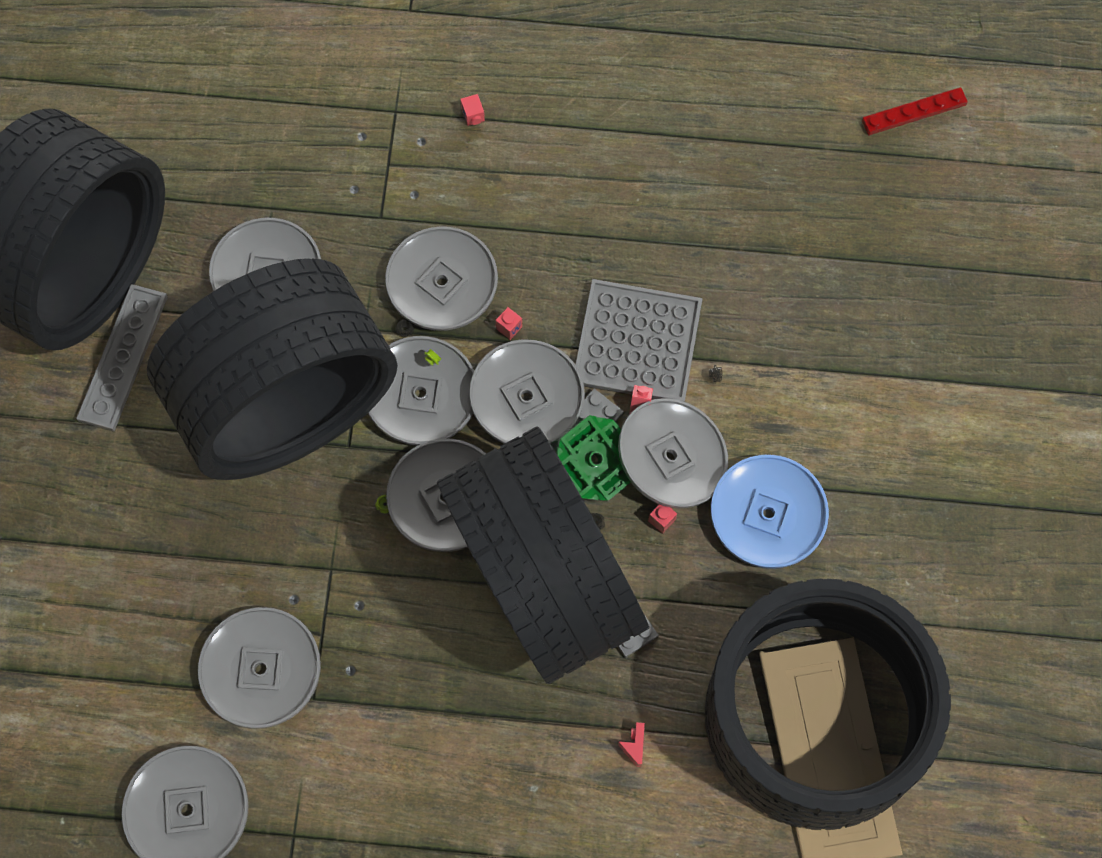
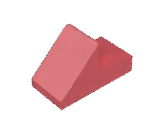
M636 722L635 728H631V740H634V743L618 742V746L636 767H641L645 723Z

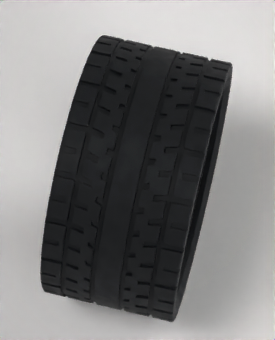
M57 109L33 111L18 118L0 132V324L44 349L55 351L80 343L109 319L126 298L130 285L136 283L143 271L161 226L165 205V183L162 172L154 161Z
M305 258L272 264L247 273L221 286L195 303L170 325L157 344H155L148 359L147 376L199 470L205 476L212 479L237 480L257 476L286 466L311 454L346 432L369 413L386 394L394 381L398 364L394 353L343 271L332 262L322 259Z
M536 426L523 433L522 437L518 436L501 445L500 449L497 450L496 448L478 458V461H472L459 468L455 474L450 473L439 479L437 485L471 554L522 646L543 680L547 684H551L562 678L564 673H571L585 665L586 661L589 660L590 662L605 654L609 648L614 649L630 640L631 636L635 637L648 630L649 624L628 581L576 486L545 434Z
M827 578L809 579L806 582L798 581L785 587L782 586L769 592L768 596L764 595L740 615L738 621H735L721 645L712 672L705 701V726L708 742L712 753L715 754L714 759L720 771L723 772L728 783L735 787L736 792L746 802L748 801L751 806L761 813L765 812L768 814V817L784 822L787 825L799 828L806 827V829L835 830L841 829L843 826L847 828L858 825L883 813L925 775L937 758L938 751L941 750L946 737L945 732L948 730L950 721L951 694H949L948 674L946 673L943 658L938 653L939 649L919 620L917 621L914 618L915 616L909 610L901 606L893 598L883 595L880 591L852 581L844 582L841 579ZM803 627H822L842 631L872 647L883 657L897 676L908 707L909 727L907 742L903 755L894 771L880 781L865 787L845 791H828L807 787L794 782L770 767L759 756L747 739L740 724L735 704L736 672L753 649L774 635Z

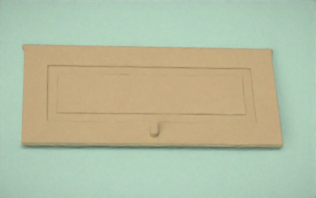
M854 637L767 653L760 651L759 656L785 777L807 787L828 791L857 789L885 778ZM892 806L866 822L863 821L858 825L847 828L843 826L841 829L811 830L806 829V827H795L802 858H888L903 855Z

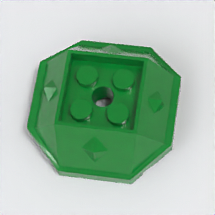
M589 415L558 439L556 454L582 499L609 501L631 482L624 472L619 457L618 441L621 429L612 419ZM592 455H595L598 458L597 464H594L591 461Z

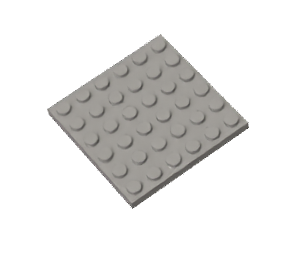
M592 279L576 360V367L581 374L584 386L632 395L634 385L653 388L652 398L654 399L670 398L685 402L702 298Z

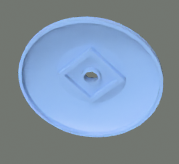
M757 455L736 463L721 477L712 497L711 518L718 538L731 554L750 565L775 569L794 565L804 560L817 548L827 529L829 508L822 486L804 466L782 456ZM769 509L774 513V516L766 518L763 511Z

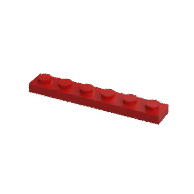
M959 87L862 118V123L869 136L966 106L968 100L962 88Z

